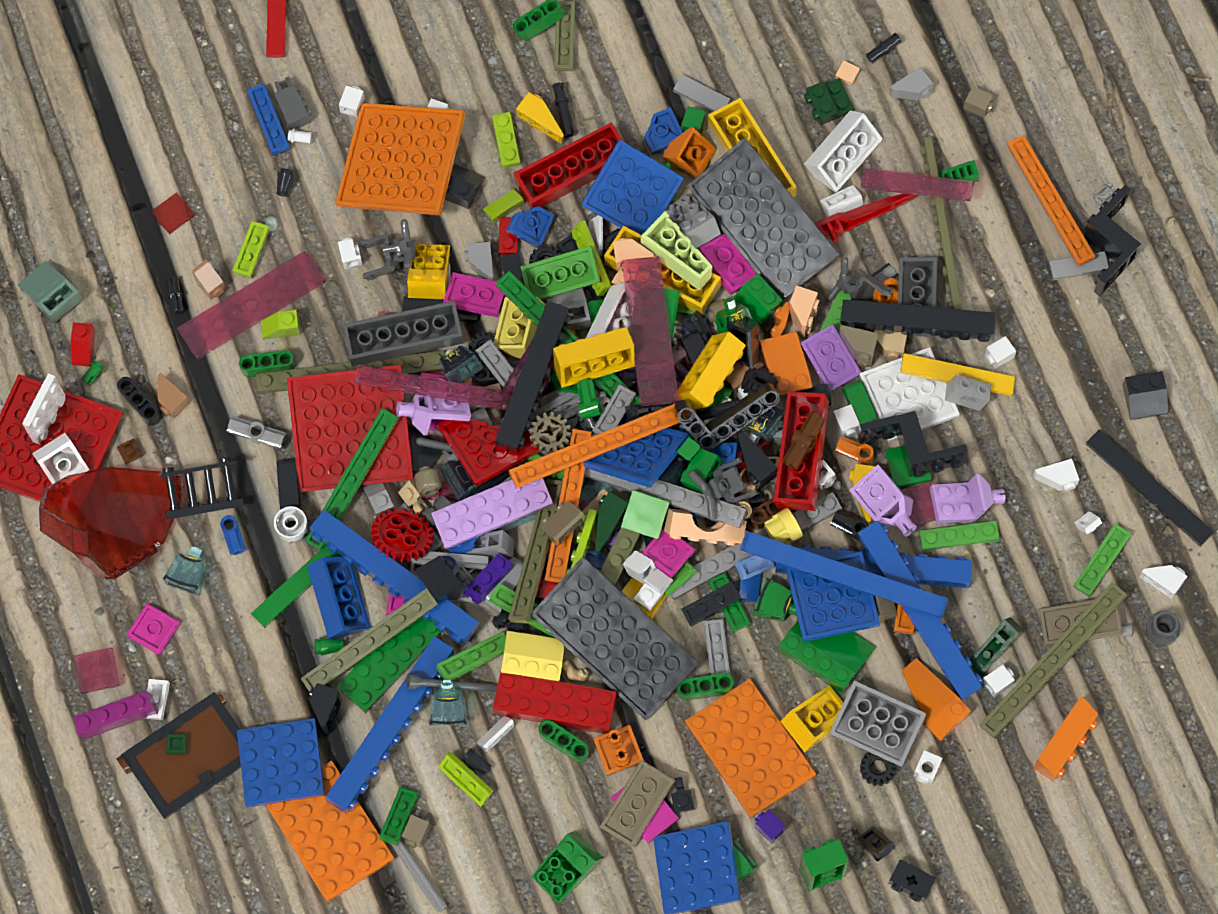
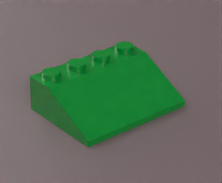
M797 620L779 644L778 652L843 695L876 647L854 632L803 642Z

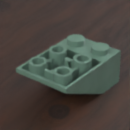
M47 261L17 284L53 324L82 301L79 291Z

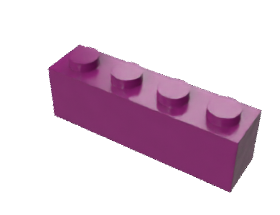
M143 691L74 716L73 719L78 736L86 740L157 714L158 711L153 695Z

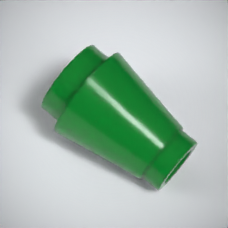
M325 637L315 639L316 655L324 656L336 653L343 648L342 639H328Z

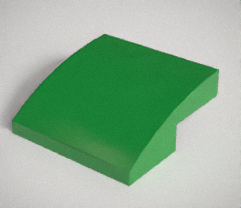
M900 447L885 449L890 478L898 488L931 482L930 472L918 478L908 476Z

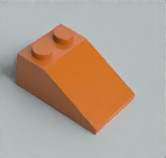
M797 332L759 341L766 370L769 371V374L773 373V377H777L778 385L776 391L779 396L787 394V392L812 388L808 367Z

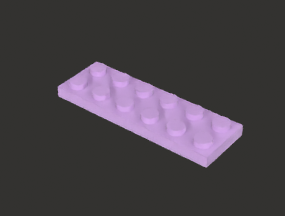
M543 478L515 489L511 479L431 514L445 548L449 549L554 504Z

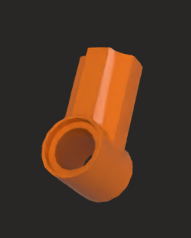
M843 436L839 439L835 449L836 453L851 458L862 465L869 466L872 464L874 452L870 445L860 444ZM863 452L870 454L868 458H862L860 455Z

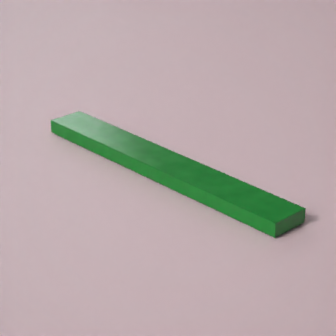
M383 408L380 410L323 510L339 521L341 520L398 422L399 417ZM309 532L305 539V542L319 550L326 545L322 541L319 543L311 537V532Z

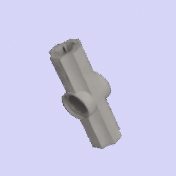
M232 416L227 429L228 433L250 439L255 444L262 443L278 449L284 447L287 437L285 432L263 426L260 422H250ZM255 430L262 431L257 436L252 435Z

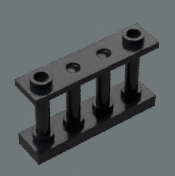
M226 457L219 459V463L174 470V467L163 468V472L158 473V476L160 478L166 477L170 501L169 510L165 511L166 519L244 506L243 498H238L235 495L230 465L237 464L236 460ZM223 467L228 495L224 501H219L216 498L212 468ZM204 470L209 500H207V504L200 505L197 502L192 472ZM185 473L190 503H188V507L181 508L177 501L173 475Z

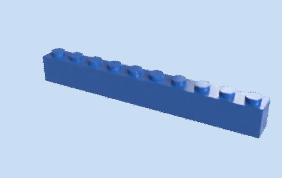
M323 510L310 526L311 537L319 543L321 541L324 542L328 550L334 554L336 552L339 553L347 564L357 566V570L364 576L368 574L373 578L372 581L376 585L387 588L391 596L401 598L404 604L427 588L418 577L396 561H393L390 557L386 558L385 553H379L378 548H375L374 545L327 511ZM437 600L439 605L422 616V618L426 621L431 620L439 631H446L450 634V638L458 644L461 642L465 645L479 628V622L451 601Z
M877 520L857 533V536L883 577L920 589L918 577L915 573H910L907 568L910 566L904 556L900 557L897 552L899 547L894 540L890 541L887 534L889 531L884 523L880 524ZM901 605L961 701L980 690L983 681L978 673L974 674L972 672L970 660L967 656H962L960 652L962 648L956 639L952 640L949 635L951 630L946 623L942 624L939 617Z
M810 545L796 547L826 558L856 553L848 548L832 550L830 547H820V549L812 548ZM859 550V552L862 551L867 572L882 576L867 550ZM899 553L900 557L904 556L910 566L907 568L911 574H916L920 581L918 584L957 588L970 587L972 561L967 560V558L957 557L956 559H948L946 556L932 558L925 554L909 556L908 553ZM776 563L775 573L787 574L786 567L788 566Z
M434 636L409 673L417 674V676L425 679L441 680L442 676L436 669V665L454 656V648ZM405 678L327 794L326 802L347 814L349 809L352 811L358 803L356 799L360 793H365L369 786L368 781L371 777L375 778L380 770L378 766L382 761L385 762L391 753L389 751L392 745L396 746L401 739L400 733L403 729H408L412 722L411 717L414 713L417 714L423 706L421 702L425 697L428 698L431 695L433 687L420 686V688L407 689Z

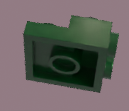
M840 78L825 84L820 82L806 88V94H804L805 101L808 105L811 104L813 109L811 110L815 120L819 121L820 125L846 116L850 110L855 111Z

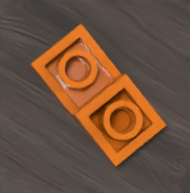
M787 302L783 307L779 306L774 314L776 316V325L770 332L771 338L784 335L789 317V303Z

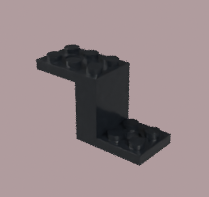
M1126 185L1121 189L1117 188L1111 195L1112 199L1109 202L1105 201L1100 206V211L1097 215L1092 214L1087 220L1088 224L1084 229L1086 230L1084 238L1101 252L1105 251L1106 256L1111 259L1108 269H1102L1097 275L1098 279L1095 282L1094 292L1098 296H1101L1136 259L1141 246L1139 241L1112 220L1127 202L1131 189Z
M916 411L859 424L857 436L859 443L871 444L877 439L883 438L887 440L897 435L909 477L914 476L918 478L928 472L939 473L944 468L952 467L954 469L965 464L968 453L966 444L928 453Z

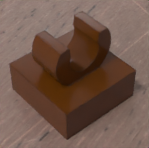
M134 438L117 446L126 465L143 457Z

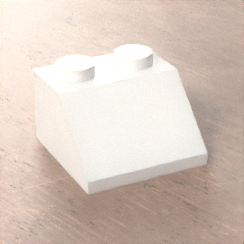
M65 433L32 453L56 490H59L89 470Z

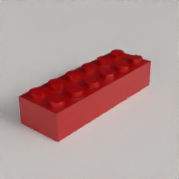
M611 122L514 172V182L530 209L538 206L542 207L594 180L618 140H623Z
M787 392L774 503L778 509L788 508L791 510L816 511L829 400L826 394ZM810 411L815 412L825 418L826 421L817 435V441L813 450L806 454L798 470L792 469L785 465L782 460L792 445L791 440L794 433L801 429Z
M500 671L493 712L494 715L539 723L544 720H550L561 727L606 734L611 730L617 695L615 691Z

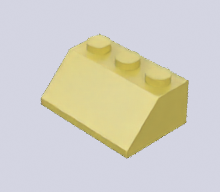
M507 297L504 299L494 344L501 353L517 358H526L537 326ZM536 297L544 306L546 305L538 297Z
M507 630L501 672L559 681L564 645L557 638Z

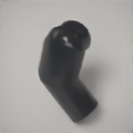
M618 228L604 237L603 251L605 253L620 232Z

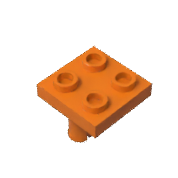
M630 725L593 738L607 776L636 766L643 760Z

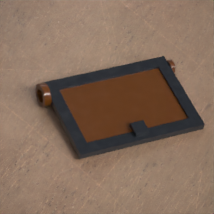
M213 692L116 758L126 775L130 772L134 774L164 820L241 768L237 730H240V728L224 705L227 702L221 693L216 695ZM167 734H187L186 755L166 754Z

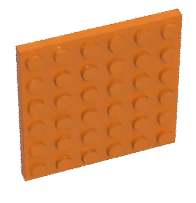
M361 103L335 204L338 207L441 215L466 113L463 110Z

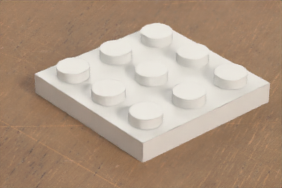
M49 373L22 423L31 440L39 445L42 440L46 439L48 428L56 420V412L59 407L63 406L66 398L56 377Z

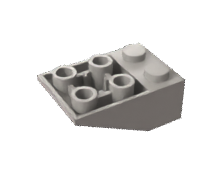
M690 193L668 204L665 209L671 221L678 225L679 230L685 237L687 236L695 249L721 235L715 217Z
M583 288L546 298V302L548 300L569 308L568 314L571 317L566 326L569 330L577 331L591 328Z

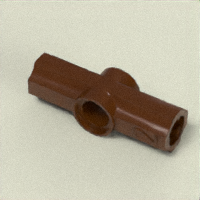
M810 411L801 429H798L792 437V445L782 460L785 465L798 470L806 454L813 450L817 441V435L826 421L825 418Z

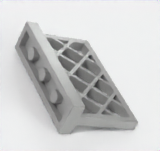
M429 551V553H425L423 558L419 556L417 561L413 557L411 558L410 572L418 577L414 572L415 565H424L437 556H451L456 560V565L473 581L474 578L470 574L475 570H483L490 561L489 556ZM465 594L458 600H449L451 602L475 604L470 596L464 598Z

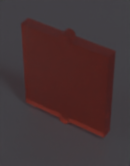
M177 192L150 211L157 219L158 225L162 226L169 235L195 216L188 207V203L184 202Z

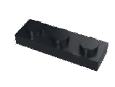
M731 581L681 610L692 627L738 602L742 597L734 582Z

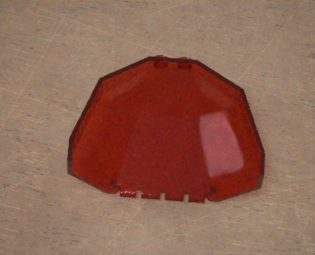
M116 467L68 475L44 489L39 506L40 531L97 577L115 580L147 560V558L155 555L158 552L156 546H161L166 540L174 518L166 519L165 511L169 510L170 507L166 477L160 478L158 476V473L162 471ZM173 475L178 505H180L181 476Z

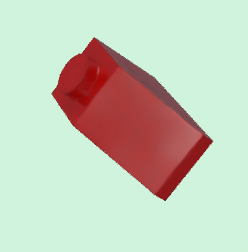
M73 322L71 333L72 366H91L95 339V329L91 323Z

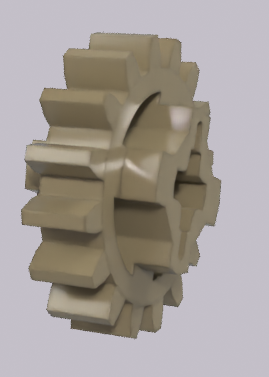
M551 412L550 416L543 413L542 419L537 416V423H531L533 428L529 429V434H532L530 441H535L533 447L539 446V452L545 449L548 455L550 450L555 452L558 448L563 449V444L569 445L567 438H571V433L569 432L571 427L566 425L567 419L561 421L560 414L554 417V412ZM548 431H551L553 435L549 436Z

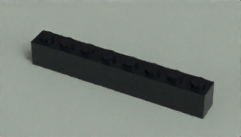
M843 299L840 322L841 325L870 332L878 330L886 334L901 332L903 335L920 334L923 337L935 335L944 339L958 337L960 340L978 339L980 342H988L989 340L994 341L996 313Z
M547 300L495 439L496 446L517 453L518 447H523L525 437H523L524 431H529L532 420L529 419L531 412H536L539 403L536 402L537 396L542 395L545 387L542 384L544 377H549L552 368L549 367L551 360L554 361L553 348L556 347L557 342H562L564 332H561L564 325H568L571 317L568 314L569 308Z

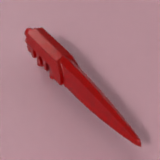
M919 189L891 196L844 213L838 212L814 223L826 238L830 236L833 243H837L840 239L836 233L843 235V231H850L853 227L903 205L922 194L924 190Z

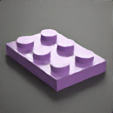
M833 324L800 343L802 350L822 383L829 385L830 392L855 378L859 373H862Z

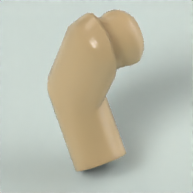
M569 660L562 663V668L570 680L578 682L587 680L589 673L586 669H574Z

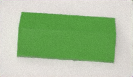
M592 246L521 266L525 287L540 300L600 283L599 265Z

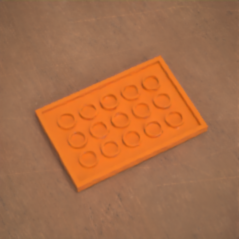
M748 679L685 720V724L750 819L816 777V773L751 679Z
M332 761L321 767L325 796L266 805L327 903L395 860L384 841L379 840L377 830L359 802L352 811L349 809L347 814L326 802L327 794L341 775Z

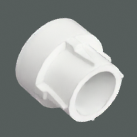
M285 507L274 518V527L278 536L289 544L290 542L301 540L308 532L306 516L297 507ZM291 521L296 522L294 527H286L287 523Z

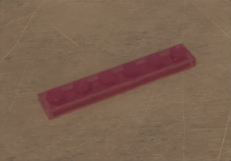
M865 168L861 181L862 189L970 202L974 187L973 181Z

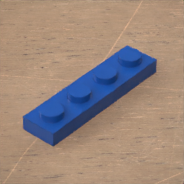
M265 84L247 89L272 155L289 150V144Z

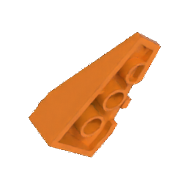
M917 658L902 670L918 709L926 713L924 720L926 727L939 741L944 739L969 717L971 710Z

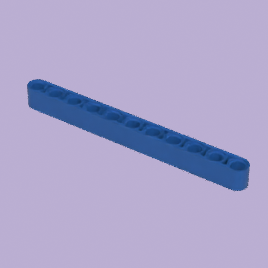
M748 531L745 532L739 549L940 618L943 617L949 600L945 597Z

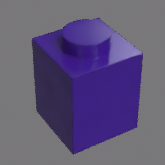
M770 810L766 813L761 812L755 819V828L771 844L786 830V825Z

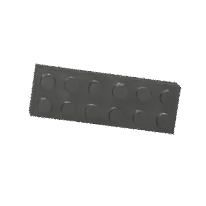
M455 301L343 324L352 367L463 344Z

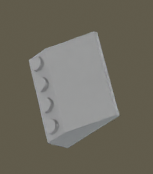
M854 681L829 734L902 767L923 725L926 713Z

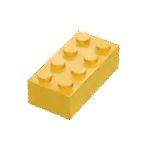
M627 327L617 328L607 333L596 334L590 338L579 339L576 342L566 345L562 344L553 348L554 369L562 388L576 384L583 379H594L635 367L634 344Z
M730 332L712 335L673 397L678 401H689L694 409L709 407L715 399L714 395L723 387V381L726 376L732 373L734 363L742 357L743 349L746 345Z

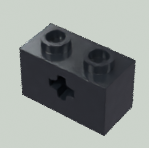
M900 859L888 884L892 885L891 888L899 893L903 891L909 894L910 899L916 902H924L936 877ZM914 879V884L909 886L908 881Z

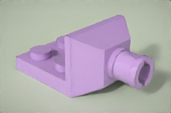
M425 386L413 397L412 402L398 401L396 406L397 417H411L412 424L423 435L428 434L432 419L470 421L471 417L466 389Z
M880 465L875 466L850 489V492L875 522L878 520L880 524L884 523L885 526L898 527L904 536L912 533L909 529L915 531L917 528L909 518L912 512L913 499L902 493Z
M976 474L967 483L933 484L929 487L936 523L976 521L992 504H1004L1006 498L1005 495H1000L1005 493L1003 489L991 490L990 484L980 474Z

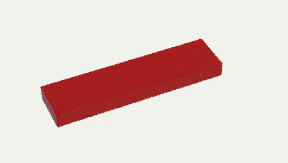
M267 0L266 57H285L286 0Z

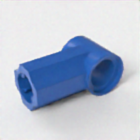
M224 516L221 519L220 526L231 556L241 554L246 551V547L238 522L234 516ZM233 522L235 525L232 529L228 530L224 528L226 523Z

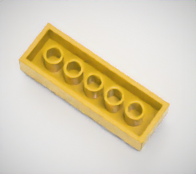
M741 98L708 114V125L725 152H728L745 137L793 197L796 196V185Z
M623 226L614 241L627 238L633 239L641 245L642 235ZM612 242L604 255L605 265L619 271L616 267L614 245ZM655 258L654 265L626 268V270L637 275L648 286L678 290L680 292L678 304L693 312L698 310L701 316L704 315L722 286L721 277L712 273L710 280L698 290Z

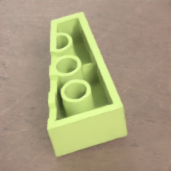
M665 211L641 236V245L652 252L655 259L700 290L711 278L712 265L698 249L694 248L690 239L683 235L678 225L671 221Z

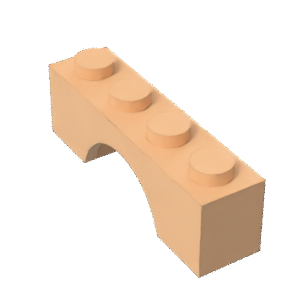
M668 508L664 531L673 539H681L682 536L688 537V540L691 541L706 539V542L717 544L718 541H724L726 545L736 546V543H742L747 521L743 520L740 529L721 522H717L711 527L700 528L695 525L692 514L688 511Z

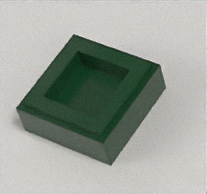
M167 734L166 754L186 755L187 734Z

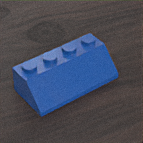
M323 557L307 566L328 639L343 638L369 630L371 626L353 565L347 564L341 557Z

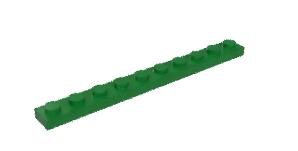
M508 271L495 286L538 327L545 306ZM564 325L561 331L564 332L562 342H557L556 346L576 342L579 339ZM614 373L593 379L594 383L602 391L606 392L610 399L619 384L629 389ZM635 395L630 405L644 404Z

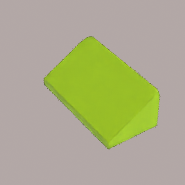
M512 189L483 208V211L494 224L499 221V218L505 217L522 206L524 199Z

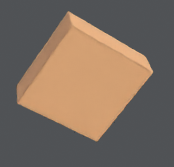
M843 60L835 78H840L841 81L852 86L860 68Z

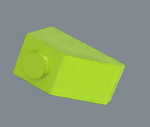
M297 310L276 312L261 320L263 340L300 335Z

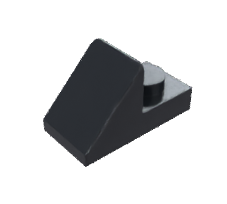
M873 826L858 837L860 843L877 862L895 848L893 842Z

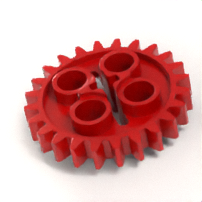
M394 507L393 512L387 509L386 514L381 512L380 517L376 516L370 535H372L371 541L375 542L374 547H380L379 553L386 552V558L391 555L393 556V561L399 558L400 562H403V559L406 558L410 562L412 557L417 561L419 556L423 558L425 553H429L434 534H432L433 528H429L430 522L424 523L426 517H418L419 512L412 514V509L405 512L404 507H402L401 511Z

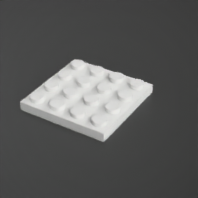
M930 347L910 354L935 360ZM902 358L859 373L878 420L916 411L921 430H925L960 415L955 403L945 401L947 385L945 382L900 373ZM897 435L887 439L888 443L898 440Z

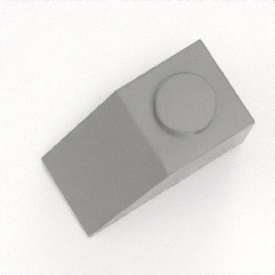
M918 67L890 86L889 95L894 98L918 101L932 93L933 82L921 67Z
M490 242L468 244V250L465 251V261L469 262L470 268L483 279L494 281Z
M383 483L363 486L376 516L380 517L381 512L386 514L387 509L392 512L394 511L393 503Z

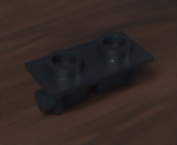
M698 310L682 320L689 333L699 332L706 346L714 334Z
M658 401L625 406L628 422L663 409L666 406Z

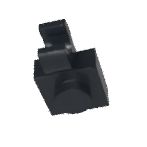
M682 777L674 778L677 793H672L671 797L675 814L694 811L691 790H684Z

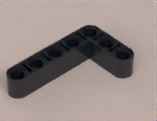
M765 383L707 424L687 400L678 401L674 406V410L679 421L695 442L700 445V448L709 451L774 407L779 402V394L774 385ZM768 393H772L771 396L765 397ZM741 415L739 418L734 419L735 416ZM699 423L696 427H692L693 424ZM725 426L723 429L718 430L719 427Z

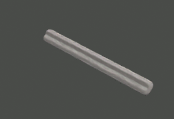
M400 839L398 846L392 845V847L436 912L444 911L447 905L403 840Z

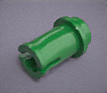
M97 361L91 362L90 368L81 377L90 386L99 373H103L102 369L104 366Z

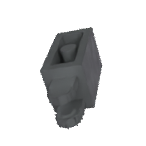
M288 76L285 78V83L288 87L283 90L278 81L274 82L278 91L274 95L289 130H293V128L297 129L309 124L311 112L308 105L304 106L302 102L305 99L301 90L297 91Z

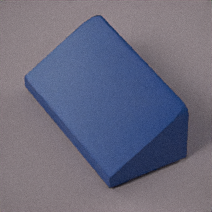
M762 573L740 582L739 593L742 599L739 601L757 603Z

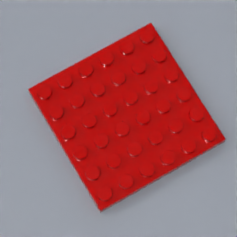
M401 365L287 378L299 492L336 488L380 410L383 408L397 416V402H405ZM406 416L399 417L398 422L361 485L414 480Z
M18 374L0 413V488L79 516L124 413L63 390L66 397L62 407L58 408L56 420L53 424H50L46 439L42 440L39 445L31 440L22 423L43 383ZM65 433L89 470L59 490H56L32 453Z

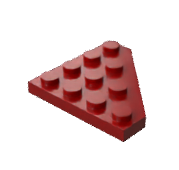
M474 419L472 421L444 420L437 424L441 434L475 486L539 453V446L534 448L533 443L535 441H530L532 434H529V431L524 432L525 442L523 447H518L517 453L495 445V439L501 425H489L488 422Z

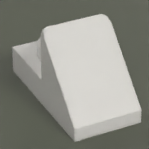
M656 569L644 579L645 584L634 597V601L648 611H651L673 582V579L659 569Z

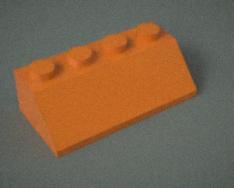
M1080 696L1037 759L1033 768L1052 782L1056 777L1061 778L1066 770L1064 768L1066 762H1072L1077 754L1074 752L1077 746L1082 747L1088 737L1085 734L1088 730L1093 731L1098 724L1096 720L1098 713L1083 697Z

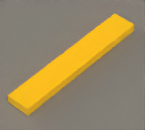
M905 353L902 356L900 369L902 374L948 383L957 374L990 384V392L1012 396L1015 377Z

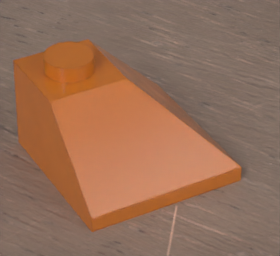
M690 127L670 142L662 158L668 161L674 169L697 178L704 172L716 148L697 130Z

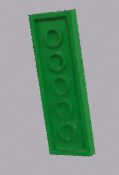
M422 617L362 659L336 686L337 689L366 713L417 660L434 636L437 638L442 632L434 626L435 623L431 620L426 621Z

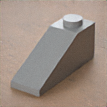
M504 530L485 533L484 536L480 535L474 542L475 546L470 552L462 553L489 556V560H492L498 553L502 554L505 558L513 557L514 539Z

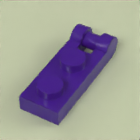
M498 553L471 582L472 585L463 594L467 597L470 596L475 604L481 603L513 569L514 565L502 554Z

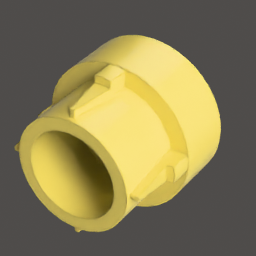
M788 508L776 513L771 519L764 522V527L772 540L788 545L803 537L797 521Z

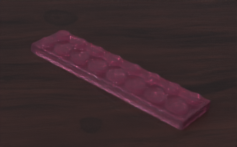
M303 251L177 327V330L196 360L258 324L261 320L324 284L325 279L307 252Z
M660 257L621 260L630 333L634 344L635 370L640 406L677 403L679 396Z

